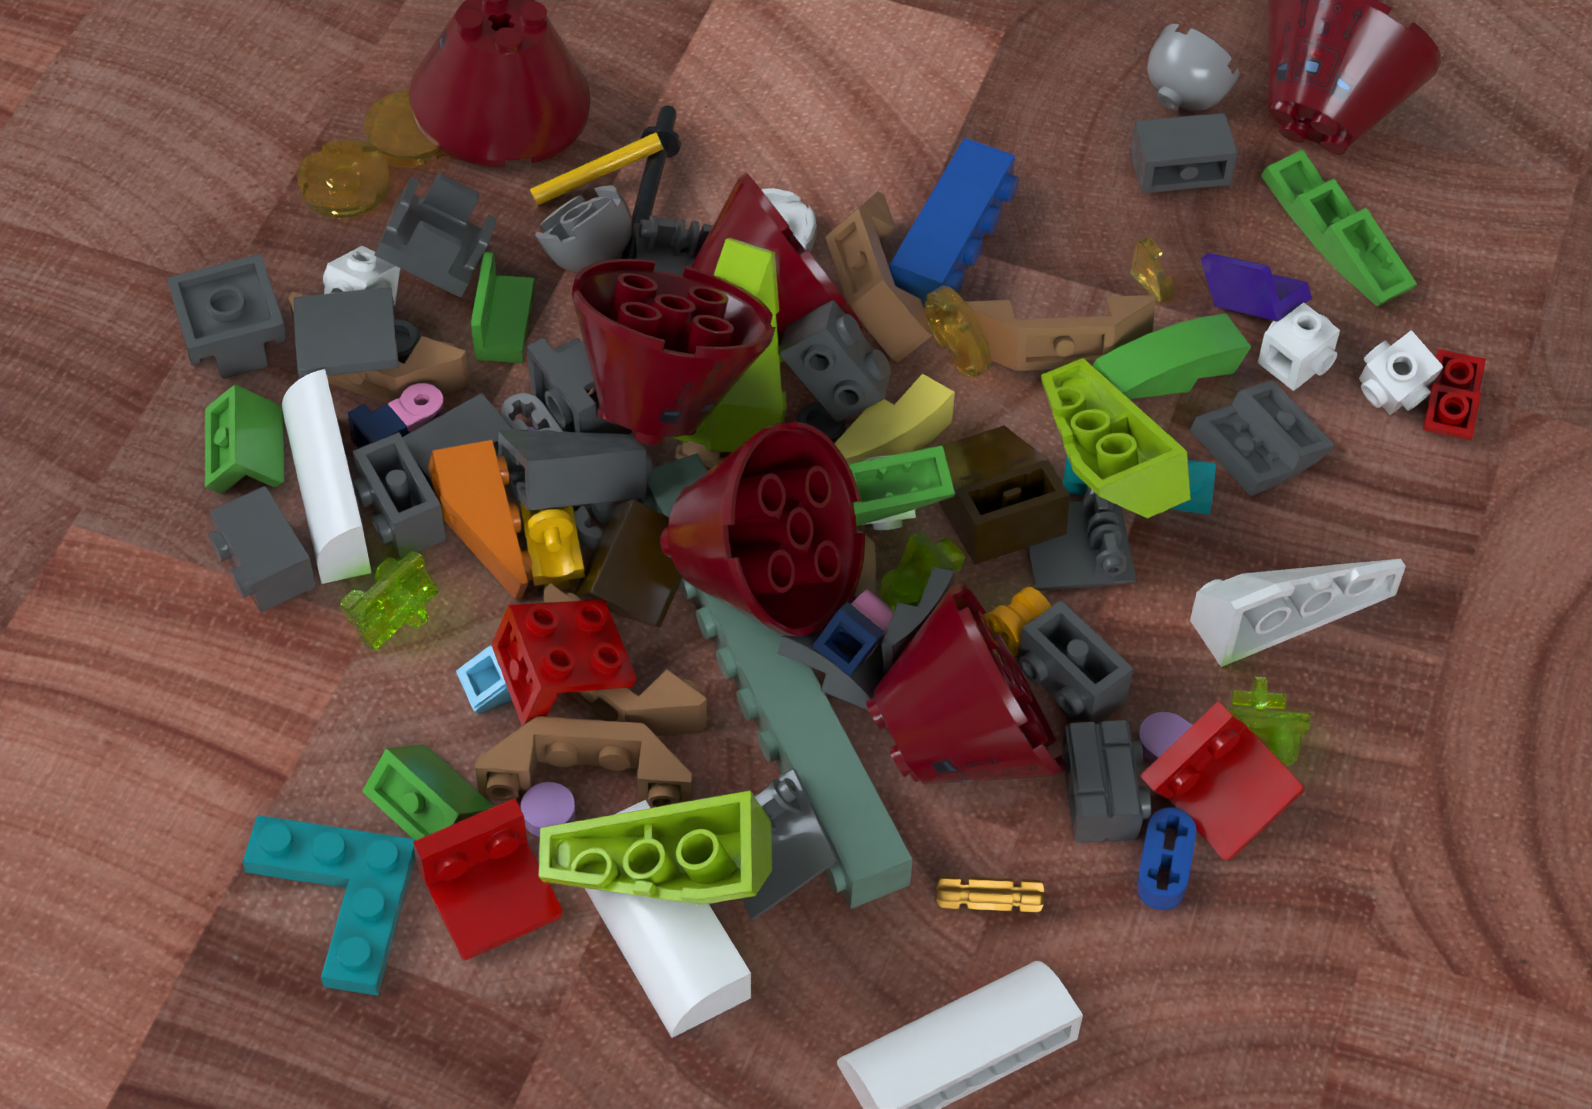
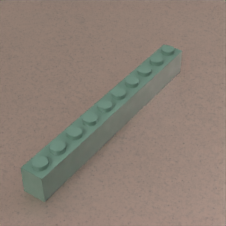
M698 453L652 468L651 479L646 480V498H638L637 501L670 517L672 507L683 488L691 486L707 473ZM682 578L679 589L685 600L692 598L698 610L695 611L698 626L705 639L713 638L718 648L716 650L717 662L724 678L727 680L733 678L739 689L736 695L743 716L747 721L754 719L760 730L757 734L758 742L765 759L768 762L776 761L782 773L779 775V779L793 769L798 773L839 860L824 871L833 892L838 893L842 891L850 909L910 886L913 859L825 693L821 691L822 687L812 668L777 654L783 634L767 628L703 591L696 589Z

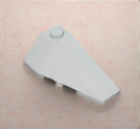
M1401 559L1244 573L1225 581L1221 579L1213 580L1196 592L1190 621L1219 665L1223 667L1395 596L1406 566Z

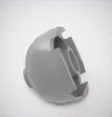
M1179 24L1168 25L1155 41L1148 59L1147 72L1152 86L1157 91V100L1173 111H1177L1179 108L1187 111H1203L1219 104L1233 88L1240 75L1238 68L1232 73L1227 66L1232 60L1231 56L1214 40L1191 28L1185 35L1175 32Z
M613 185L595 188L594 190L599 197L589 201H585L582 195L571 199L556 209L540 224L545 233L536 232L537 240L548 256L558 266L568 272L578 273L581 269L593 263L621 259L619 255L627 248L633 231L632 216L620 192Z

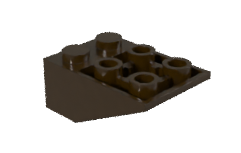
M1005 425L943 445L955 495L954 497L939 501V504L974 565L1067 534L1070 498L1068 491L1049 460Z

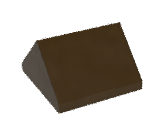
M634 499L615 506L585 569V577L581 578L574 595L581 600L602 599L606 602L611 613L660 628L682 580V576L676 569L672 558L667 557L663 553L660 544L661 533L668 527L669 517Z

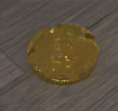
M409 90L385 96L374 103L365 116L364 133L368 147L370 146L374 150V155L385 163L397 167H417L425 165L426 159L432 158L435 155L438 159L446 154L425 137L417 127L409 102Z
M349 139L330 141L321 145V151L315 153L312 157L310 152L303 158L297 171L300 196L308 208L322 216L338 219L358 217L374 210L386 198L391 186L388 162L385 157L377 154L375 148L366 142Z
M942 285L928 293V300L925 301L926 317L938 345H941L943 349L949 347L956 355L951 364L963 376L972 379L987 372L992 367L991 352L983 330L969 306L957 292L948 286Z

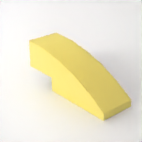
M922 374L895 405L883 399L866 408L835 442V445L843 454L848 464L866 461L867 458L874 456L897 455L922 450L952 423L955 392Z

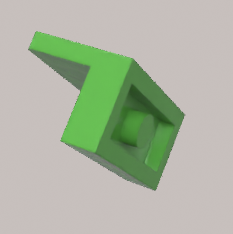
M484 252L471 319L475 360L523 363L535 296V280L531 277L497 275L494 252Z
M234 384L205 408V487L223 494L247 475L277 488L284 483L282 407Z
M424 744L386 748L362 790L383 812L416 840L494 807Z

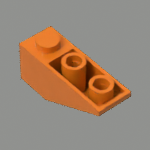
M492 440L432 450L428 471L433 492L441 504L443 520L515 600L523 598L528 580H533L532 561L528 550L520 551L516 533L521 532V519L516 503H508L504 486L509 485V472L505 457L503 455L496 456Z

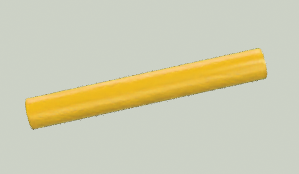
M655 132L533 187L530 191L537 206L663 150V146Z

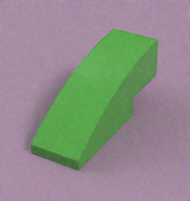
M1224 313L1192 319L1149 333L1096 359L1092 366L1129 399L1186 393L1191 391L1198 378L1234 374L1251 346L1228 315Z

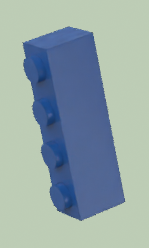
M964 138L889 267L895 286L920 298L923 308L940 314L948 298L955 299L958 296L964 281L965 268L967 265L974 266L983 246L982 238L985 233L992 234L1000 218L1002 203L1004 201L1010 203L1014 197L1019 177L1013 175L1015 155Z

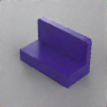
M1208 253L1201 257V263L1215 307L1279 321L1303 302L1306 303L1312 299L1308 282L1274 275L1268 265Z

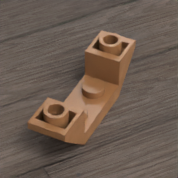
M877 191L826 235L825 238L846 302L891 359L899 363L933 334L921 299L896 287L880 241L894 231L896 227L884 194Z
M294 291L288 297L293 324L294 297L305 296ZM424 336L420 338L406 362H398L399 368L327 376L328 383L387 404L395 399H399L405 389L417 383L434 385L441 391L442 395L465 389L470 382L466 351L459 349L450 342H439Z
M1154 295L1106 297L1105 316L1015 319L1011 300L963 302L962 348L1015 371L1054 370L1081 358H1084L1093 365L1095 360L1153 332Z
M551 583L544 589V603L581 600L574 594L568 593L566 595ZM668 669L640 696H638L634 687L567 692V694L603 721L644 723L655 736L701 733L708 726L707 698L704 692L693 681L689 679L681 680Z
M536 716L478 757L475 763L478 792L482 796H489L499 801L523 798L525 793L534 786L537 762L549 763L561 768L574 765L601 766L611 771L635 768L638 769L637 786L639 802L646 800L648 805L654 808L693 801L692 772L644 723Z

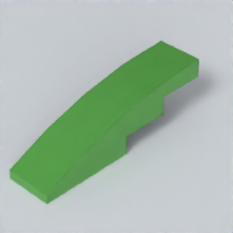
M1303 149L1265 168L1261 177L1288 215L1336 270L1374 305L1378 307L1413 289L1417 285L1368 209L1364 208L1357 212L1335 178L1324 182Z
M943 445L848 464L855 478L861 498L860 502H853L856 526L905 513L954 497L955 495Z

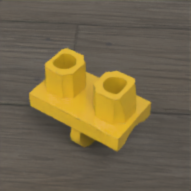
M520 503L528 552L532 561L531 569L534 586L544 584L546 588L551 583L559 590L574 587V579L584 578L585 573L573 507L565 506L528 510Z

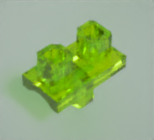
M923 531L915 533L909 538L898 568L884 574L879 586L880 594L894 611L897 603L918 607L933 567L951 570L955 573L961 570L965 555L949 538L932 542Z
M411 551L401 561L388 557L376 569L374 576L377 581L376 584L366 593L361 590H352L340 601V606L348 622L356 627L366 647L376 651L405 623L412 627L420 628L428 621L429 616L424 605L439 590L427 574L424 567L425 561L421 554Z
M1254 677L1251 691L1233 690L1231 697L1232 706L1250 707V709L1228 708L1234 711L1257 736L1267 737L1266 746L1283 764L1292 765L1297 761L1301 739L1310 729V713L1266 710V708L1285 709L1286 694L1268 693L1266 677Z

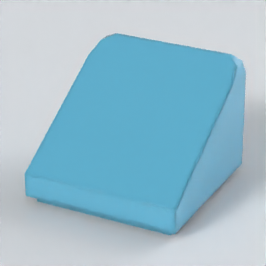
M491 645L456 670L474 712L479 714L512 702Z

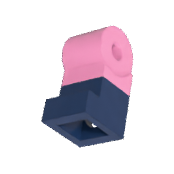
M417 383L405 389L399 399H395L373 412L365 404L347 412L351 440L359 449L396 433H400L402 437L408 435L445 414L441 391L434 385Z
M866 589L853 603L847 602L839 608L812 647L850 676L873 654L875 648L882 642L894 610ZM833 641L847 646L853 656L840 651Z

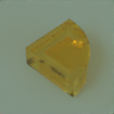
M1147 236L1135 244L1130 274L1151 295H1154L1159 303H1162L1173 297L1172 275L1165 278L1158 257L1162 256L1163 253L1153 239Z

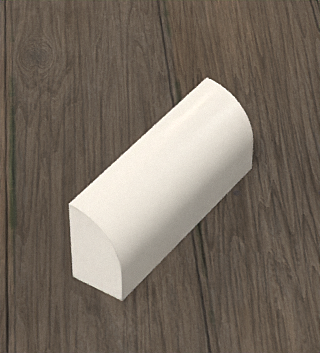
M325 369L302 377L287 390L282 401V411L321 584L372 572Z
M644 800L616 814L649 809L650 806ZM585 888L672 1038L751 998V972L709 904L698 905Z
M1034 961L840 1057L837 1060V1065L863 1109H941L1077 1040L1083 1014L1056 974L1044 963Z

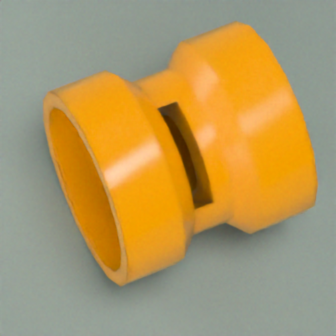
M1025 587L1012 597L1010 605H999L985 615V620L994 636L1000 633L1013 657L1019 654L1022 628L1052 606L1038 590L1033 587Z

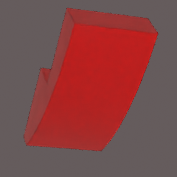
M1438 349L1435 358L1442 364L1443 369L1436 380L1429 385L1431 393L1427 396L1422 430L1471 441L1481 398L1480 388L1486 359Z

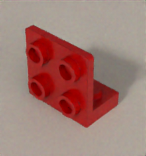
M602 599L508 605L491 644L522 726L536 716L547 717L552 704L557 700L558 693L631 688L637 679L608 606Z
M1217 701L1140 775L1154 792L1169 799L1177 809L1185 811L1192 817L1196 830L1220 857L1226 861H1231L1305 790L1304 785L1247 724L1220 701Z
M515 798L413 841L421 879L462 960L471 959L552 923L563 916L562 907L550 884L543 882L539 878V863L527 842L524 814Z

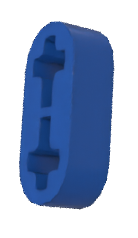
M1164 808L1154 813L1149 820L1145 834L1136 883L1137 893L1142 902L1156 910H1169L1181 903L1189 881L1196 839V825L1192 817L1185 811L1177 808ZM1166 828L1176 830V841L1173 851L1163 849ZM1160 867L1170 869L1167 890L1156 888V879Z

